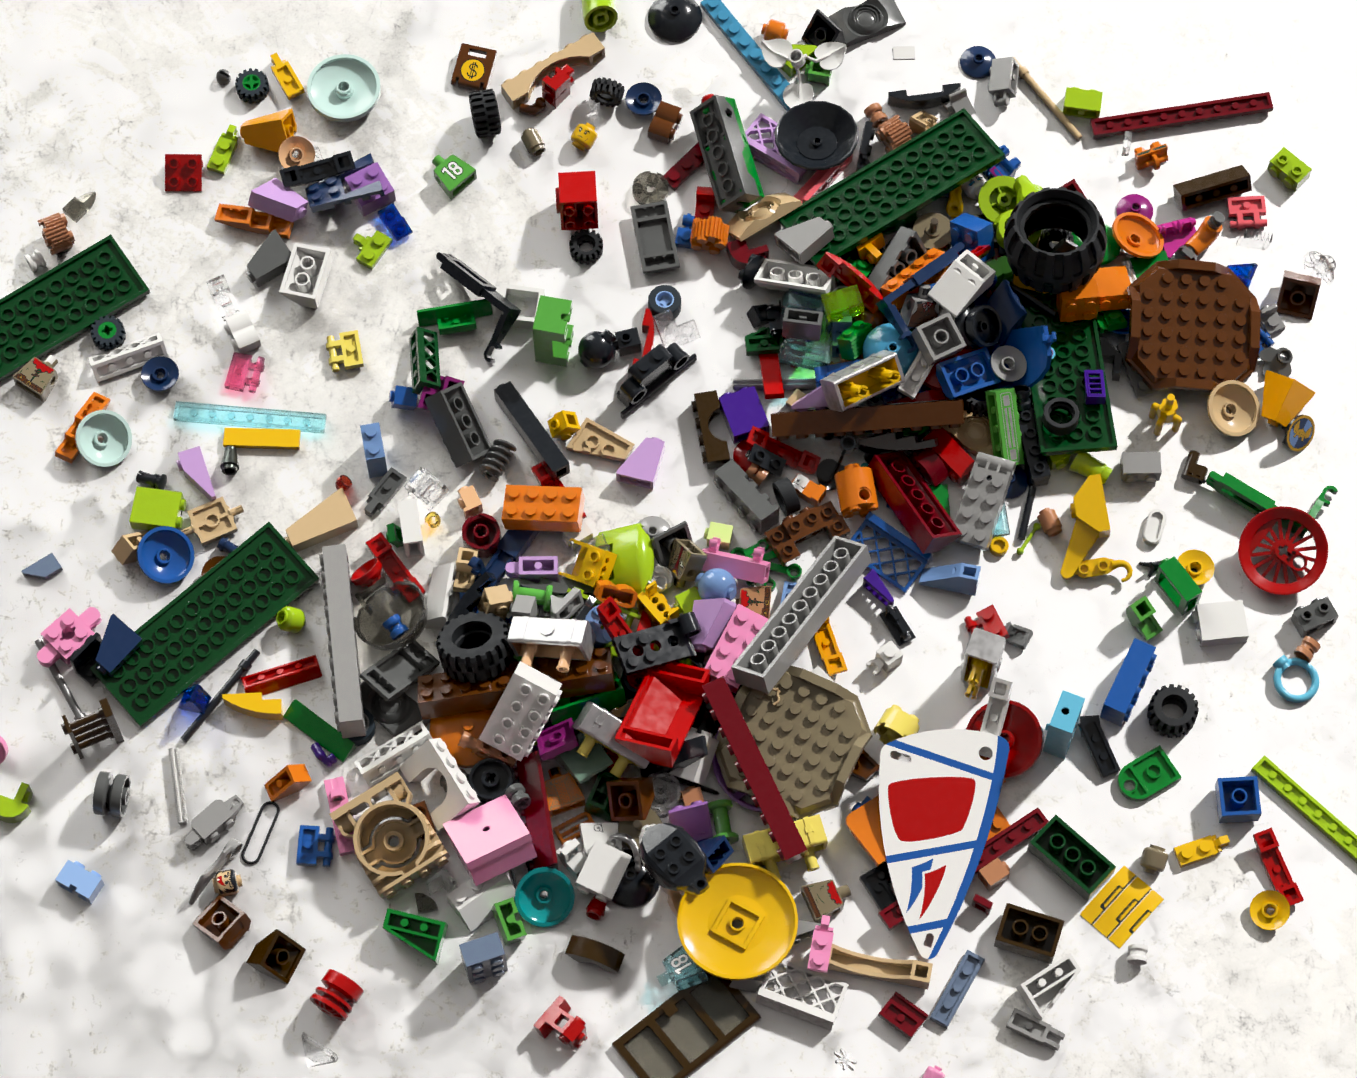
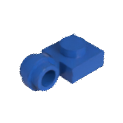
M690 213L683 215L682 226H685V228L678 227L676 247L692 249L690 243L692 229L689 228L692 227L695 216H691Z

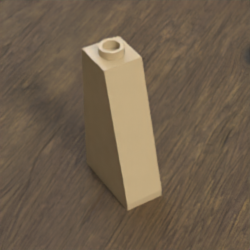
M343 488L338 489L286 529L287 537H284V539L296 552L358 528L357 519Z

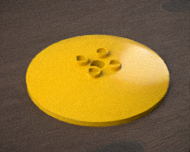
M748 863L723 864L714 874L705 873L710 887L700 895L684 893L677 914V928L681 944L689 958L698 967L713 976L738 981L762 976L776 968L786 958L795 942L798 930V913L793 896L777 876L762 867ZM736 919L743 922V926L739 929L732 926V922Z

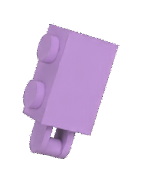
M558 556L519 557V562H509L505 566L506 575L509 578H519V581L520 578L539 583L541 577L558 582Z

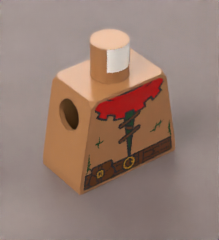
M771 586L741 588L740 599L734 598L732 602L736 603V607L740 604L769 619Z

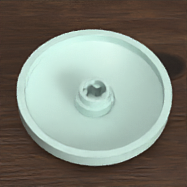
M341 54L323 60L313 69L308 79L307 93L312 107L318 114L331 121L350 122L366 116L373 110L380 97L381 85L377 71L368 61L355 55Z

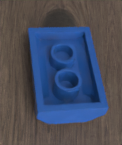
M986 347L936 365V377L943 393L948 399H957L1001 382L1000 378L994 374L991 368L990 359L992 355L989 354Z

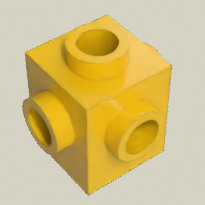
M562 410L555 413L554 417L547 421L552 438L568 440L581 429L576 412Z

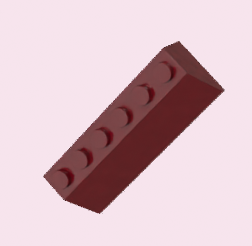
M904 451L873 456L867 467L872 469L875 486L923 554L938 552L962 535Z
M534 751L528 757H523L521 761L517 760V767L513 768L515 780L519 779V782L525 788V793L531 798V804L526 809L520 811L521 817L525 816L526 818L524 825L531 835L532 844L537 854V857L529 861L530 871L541 867L559 870L539 751Z

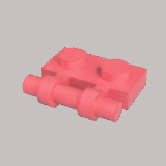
M1264 196L1227 198L1228 217H1236V221H1229L1230 229L1237 228V230H1243L1249 227L1254 229L1267 227V219H1260V216L1266 215ZM1253 216V220H1243V217Z

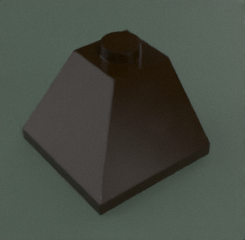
M276 929L255 945L246 963L259 972L284 984H288L306 949Z

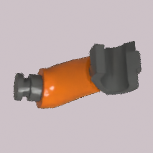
M1218 211L1214 212L1212 216H1207L1193 236L1183 246L1178 248L1170 260H1197V256L1213 244L1223 228L1222 223L1225 221V216Z

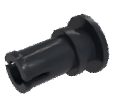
M140 470L137 473L136 482L150 485L153 489L164 490L167 476L166 474L161 476L159 474L153 475Z

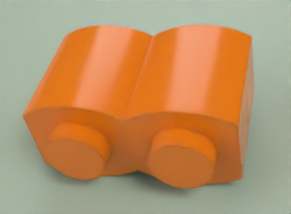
M598 580L594 590L595 597L601 602L611 596L616 604L621 607H635L638 593L629 585H615L608 580Z

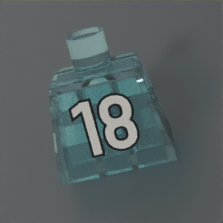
M683 946L663 959L662 963L666 972L656 976L661 987L673 982L678 991L708 980L706 972L689 958Z

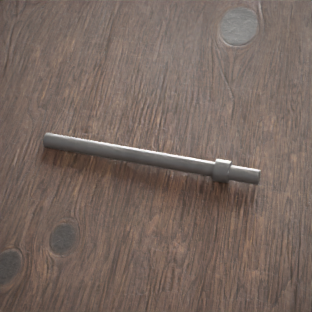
M41 638L35 641L39 650L45 646ZM54 663L48 667L74 713V719L77 720L86 716L85 713L81 712L56 664Z

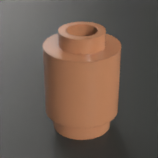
M1045 508L1039 512L1040 515L1037 516V519L1044 533L1049 538L1062 532V524L1054 509Z

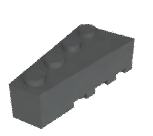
M901 226L868 279L879 290L881 295L880 287L911 265L916 259L927 253L918 233Z

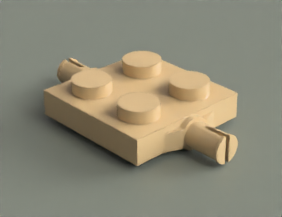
M222 496L187 511L191 520V526L181 531L186 536L195 533L202 546H205L238 532L234 523V516L244 512L243 507L239 505L230 509Z

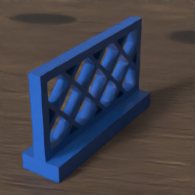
M870 511L866 515L864 522L850 539L862 544L865 541L875 540L876 550H870L869 554L877 553L878 563L869 564L867 568L870 570L874 569L880 577L905 594L927 564L929 565L933 559L931 553L923 554L914 541ZM866 526L873 530L874 537L863 538L862 531ZM886 538L889 541L890 547L878 549L877 539ZM893 550H903L905 558L894 560ZM891 551L892 560L881 562L879 552ZM917 560L922 563L918 569L909 570L908 561ZM906 561L908 571L896 573L895 563ZM893 564L894 573H883L881 565ZM908 574L909 582L903 587L898 583L897 576Z

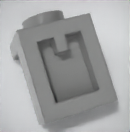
M1276 304L1266 305L1260 309V324L1264 331L1268 332L1271 336L1285 330L1286 327L1277 313L1278 306Z

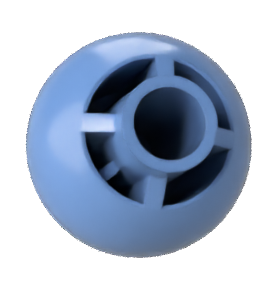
M713 568L705 573L698 574L696 577L695 586L698 587V593L702 600L726 598L732 601L737 594L734 577L724 569Z

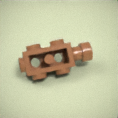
M466 731L463 732L458 746L472 749V753L480 758L499 759L513 768L517 759L479 740L480 736L476 739L471 736L472 734Z

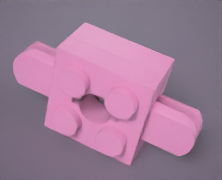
M89 607L77 616L69 608L40 634L46 645L37 652L39 663L43 667L48 668L58 659H61L70 668L72 666L70 662L72 653L76 649H80L90 635L95 634L92 630L102 621L98 609Z

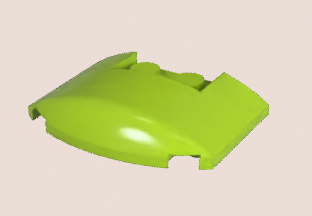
M641 523L599 532L596 547L618 554L609 581L615 585H629L638 594L642 591L645 592L646 590L644 589L648 581L651 582L653 576L654 552L651 539L642 528L644 526Z

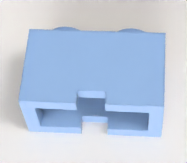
M68 860L56 877V883L70 893L75 890L79 898L92 904L104 886L101 879L102 876L93 870L91 872L85 870V866L78 861L73 863Z

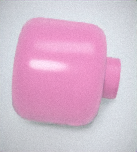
M936 1065L934 1067L928 1066L922 1078H945V1074L941 1072L942 1068Z

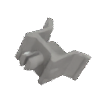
M966 88L950 94V101L943 103V107L948 110L950 116L963 108L970 115L976 113L967 96Z

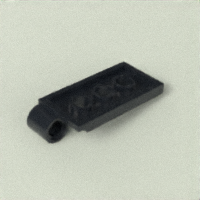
M688 612L678 618L668 620L665 624L614 637L611 641L623 672L627 676L695 657L697 654L690 637L699 634L702 630L695 613ZM668 639H674L677 646H671L668 643ZM650 644H657L659 651L652 650ZM638 648L642 655L636 656L632 649Z

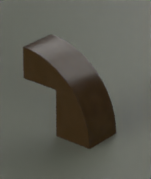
M571 935L565 954L577 962L595 963L607 972L619 973L625 956L624 953L609 945L576 935Z

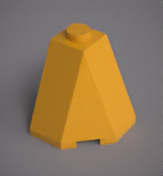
M292 108L245 121L240 126V135L244 138L245 144L278 152L281 144L297 132V124Z
M1266 370L1261 416L1268 420L1267 423L1274 427H1278V425L1286 427L1313 398L1316 392L1295 379Z

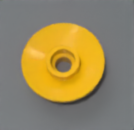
M1188 550L1177 559L1197 585L1207 583L1214 574V562L1203 551ZM1195 568L1197 569V572L1191 571V569Z
M1266 890L1253 898L1250 904V915L1258 927L1265 930H1276L1288 921L1290 905L1286 897L1274 890ZM1273 908L1274 913L1271 915L1267 914V909Z

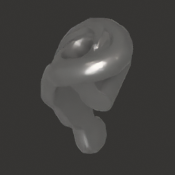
M626 833L611 835L609 840H615V848L620 851L625 848V842L628 843L634 855L635 871L640 872L642 870L641 857L635 840Z

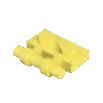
M358 330L339 333L340 340L336 341L334 336H327L326 349L329 351L330 358L328 361L332 372H338L339 365L342 363L345 365V370L364 367ZM342 348L343 355L337 356L336 350Z

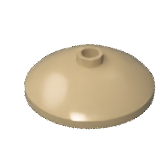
M1228 380L1218 384L1211 391L1207 401V412L1211 423L1219 432L1230 437H1239L1251 432L1258 423L1260 404L1256 394L1248 385L1240 381Z

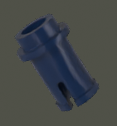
M221 538L217 545L219 551H224L228 554L238 547L230 542L229 538Z

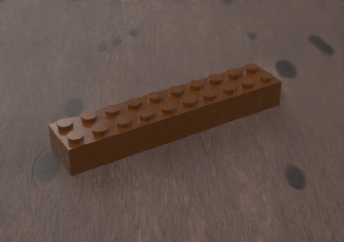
M963 399L860 406L849 408L843 412L824 409L802 412H775L771 414L772 437H777V440H788L790 436L795 435L796 439H804L809 437V434H815V438L826 437L828 433H834V436H845L847 432L852 431L853 435L865 434L866 430H872V434L884 433L885 429H891V432H902L904 428L910 427L911 431L922 430L923 426H929L930 430L941 429L942 425H949V428H959L965 422Z
M611 647L593 649L590 661L571 660L569 672L567 673L556 669L559 659L534 658L532 668L562 683L559 689L562 691L559 699L616 690L615 664ZM520 661L511 662L509 666H506L505 671L498 673L497 677L493 679L488 678L484 682L470 683V681L463 683L459 679L457 681L452 679L445 672L418 676V706L422 720L495 709Z

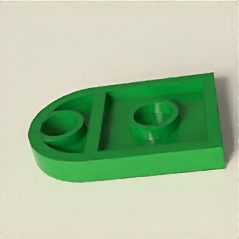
M1159 745L1125 765L1119 773L1117 784L1119 791L1124 797L1131 801L1139 802L1149 799L1181 780L1182 777ZM1131 782L1134 784L1135 789L1128 791L1124 788V784Z

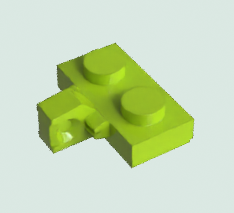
M378 230L372 237L367 236L366 238L356 233L353 237V243L359 246L358 250L361 251L356 258L357 262L372 270L392 244L393 239Z

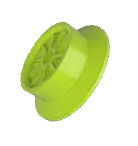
M996 176L989 179L981 187L978 196L979 208L983 215L994 223L1000 214L1016 207V192L1013 188L1015 178Z

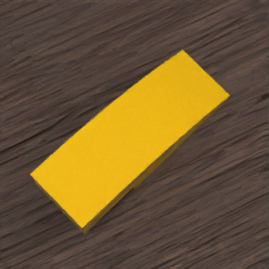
M262 692L222 694L224 704L237 712L259 719L283 720V703L281 699L264 700Z

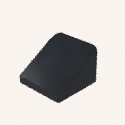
M767 304L752 306L747 312V317L753 328H758L772 322L768 321Z

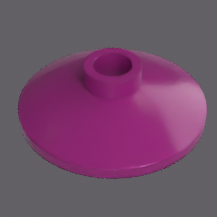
M1129 194L1118 202L1116 214L1118 216L1125 212H1134L1151 220L1153 206L1146 197L1139 194Z

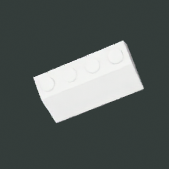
M766 258L754 278V283L759 287L821 296L823 298H831L832 291L837 287L834 275L828 277L815 266Z

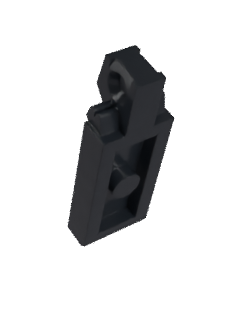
M865 122L856 171L870 164L867 157L871 155L872 146L869 145L870 140L873 141L875 130L872 129L873 122Z

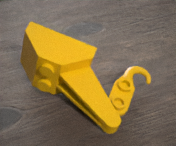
M1101 474L1090 475L1073 497V503L1070 504L1071 517L1076 518V522L1060 571L1061 577L1065 580L1071 579L1074 575H1078L1081 578L1107 575L1116 568L1124 567L1127 570V575L1121 579V582H1126L1133 573L1132 566L1127 561L1113 560L1105 557L1084 560L1098 538L1110 537L1111 532Z

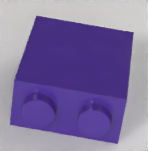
M746 386L737 392H727L719 397L720 410L733 444L746 440L752 426L768 433L770 432V424L755 386Z

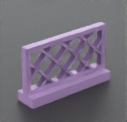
M761 113L745 131L753 159L798 185L807 170L792 165L779 155L780 152L775 144L774 136L778 123ZM763 121L768 124V128H759L758 124ZM770 132L771 138L762 139L761 133ZM750 134H758L759 139L753 140L748 136ZM764 143H773L774 148L769 149L764 146Z

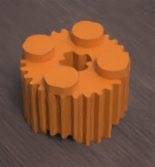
M709 216L707 220L695 217L690 237L691 248L696 251L706 250L712 255L719 254L720 250L722 251V249L727 247L730 226L724 224L722 219L717 218V216Z

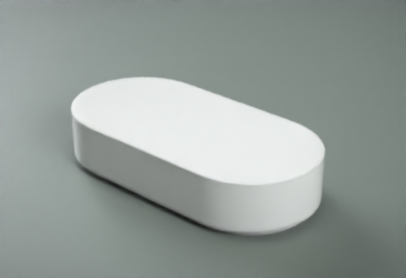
M1154 509L1149 512L1142 535L1145 544L1156 546L1161 542L1167 520L1164 511Z

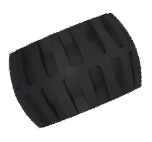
M1046 187L1038 192L1033 191L1028 194L1013 209L1004 233V250L1012 272L1015 276L1019 277L1025 286H1030L1035 291L1041 293L1060 294L1067 291L1073 292L1079 286H1084L1100 268L1107 246L1105 223L1096 205L1090 199L1085 198L1082 193L1067 190L1065 187ZM1055 228L1074 233L1081 239L1083 244L1071 252L1051 253L1034 247L1027 238L1036 231Z

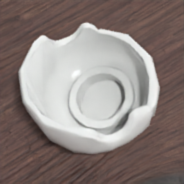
M656 564L651 582L648 581L647 585L655 580L658 593L668 590L673 583L672 572L667 567Z

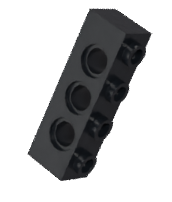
M1033 407L1023 411L1018 410L1019 426L1022 433V449L1024 451L1023 467L1027 476L1028 486L1047 485L1051 474L1046 456H1041Z

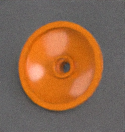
M1125 212L1118 215L1112 224V233L1117 244L1128 254L1137 258L1150 259L1156 257L1162 251L1164 246L1163 235L1159 233L1157 225L1149 218L1138 213Z

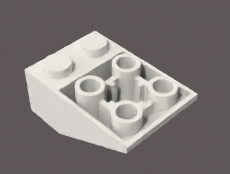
M966 249L954 260L927 295L953 316L957 317L993 284L996 271Z

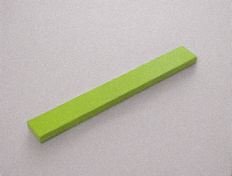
M1264 755L1253 766L1251 771L1357 863V835Z

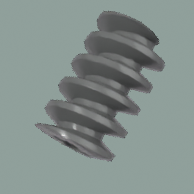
M495 439L489 452L486 454V458L482 460L483 464L479 466V471L487 479L498 482L499 479L496 475L502 476V472L499 469H506L503 463L508 464L510 462L506 457L512 458L513 454L510 450L516 451L517 448L508 441Z

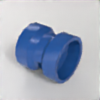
M399 614L393 615L382 624L390 632L392 640L398 639L409 630L401 622Z

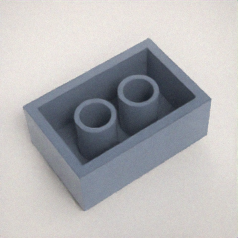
M498 932L459 944L462 962L469 983H482L488 977H499L508 971L506 955Z

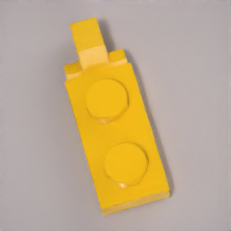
M277 52L270 55L273 66H271L272 73L288 100L305 93L304 87L289 62L286 60L281 61Z
M1209 835L1174 847L1173 851L1180 868L1217 856L1218 853L1222 852V847L1229 845L1230 840L1228 835L1218 838L1216 835Z

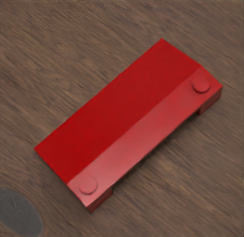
M678 662L649 669L614 741L653 764L672 768L704 701L701 694L704 692L702 686L710 682V670Z

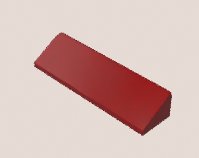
M313 655L242 677L241 680L245 693L262 692V695H266L321 678L322 673L317 657Z

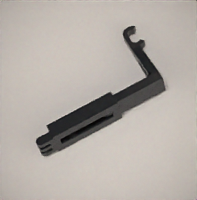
M438 252L436 258L442 262L440 267L442 270L476 296L484 297L503 312L484 351V359L487 362L495 363V359L491 357L494 348L503 349L500 344L522 310L499 294L494 285L452 254Z

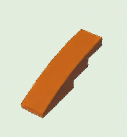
M220 203L214 219L216 222L268 236L273 230H276L281 238L287 239L290 238L294 222L275 217L266 212L255 211L252 207Z
M96 392L92 393L75 415V421L65 433V439L55 451V457L68 463H73L79 454L75 441L79 423L91 412L106 410L110 403L109 398Z

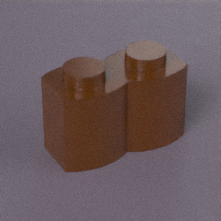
M661 101L650 123L648 137L669 144L670 140H674L677 133L675 128L683 120L682 108Z

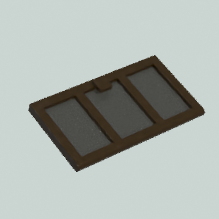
M703 971L699 975L702 982L697 984L693 980L689 982V987L680 989L614 1041L612 1046L638 1078H686L761 1019L760 1014L739 989L729 987L732 982L731 980L722 979Z

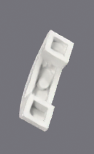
M993 677L988 695L990 697L980 732L997 736L1001 735L1013 682ZM982 747L979 750V755L991 758L992 750L989 747Z

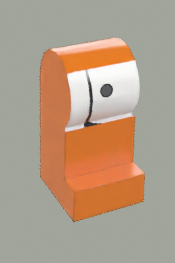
M797 474L791 482L798 497L814 507H818L826 496L827 487L821 484L818 485L801 474Z

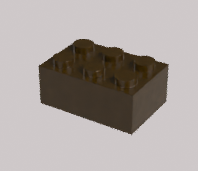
M1006 903L994 947L1052 964L1065 921Z

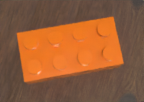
M506 485L502 511L504 528L507 530L581 532L585 503L582 487Z

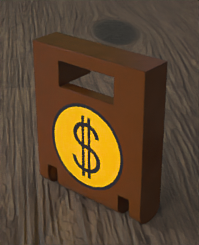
M461 43L451 85L455 86L458 78V87L480 91L481 84H484L483 90L488 89L497 58V50ZM470 52L486 55V57L481 58L470 55Z

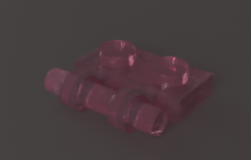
M234 352L224 384L225 389L243 392L245 386H249L248 391L255 393L261 382L259 380L261 372H264L265 358L259 356L257 362L252 363V355ZM249 371H254L253 376L248 378Z

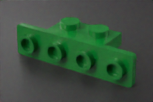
M486 299L417 310L419 327L438 324L440 335L477 329L475 318L493 314L492 304Z

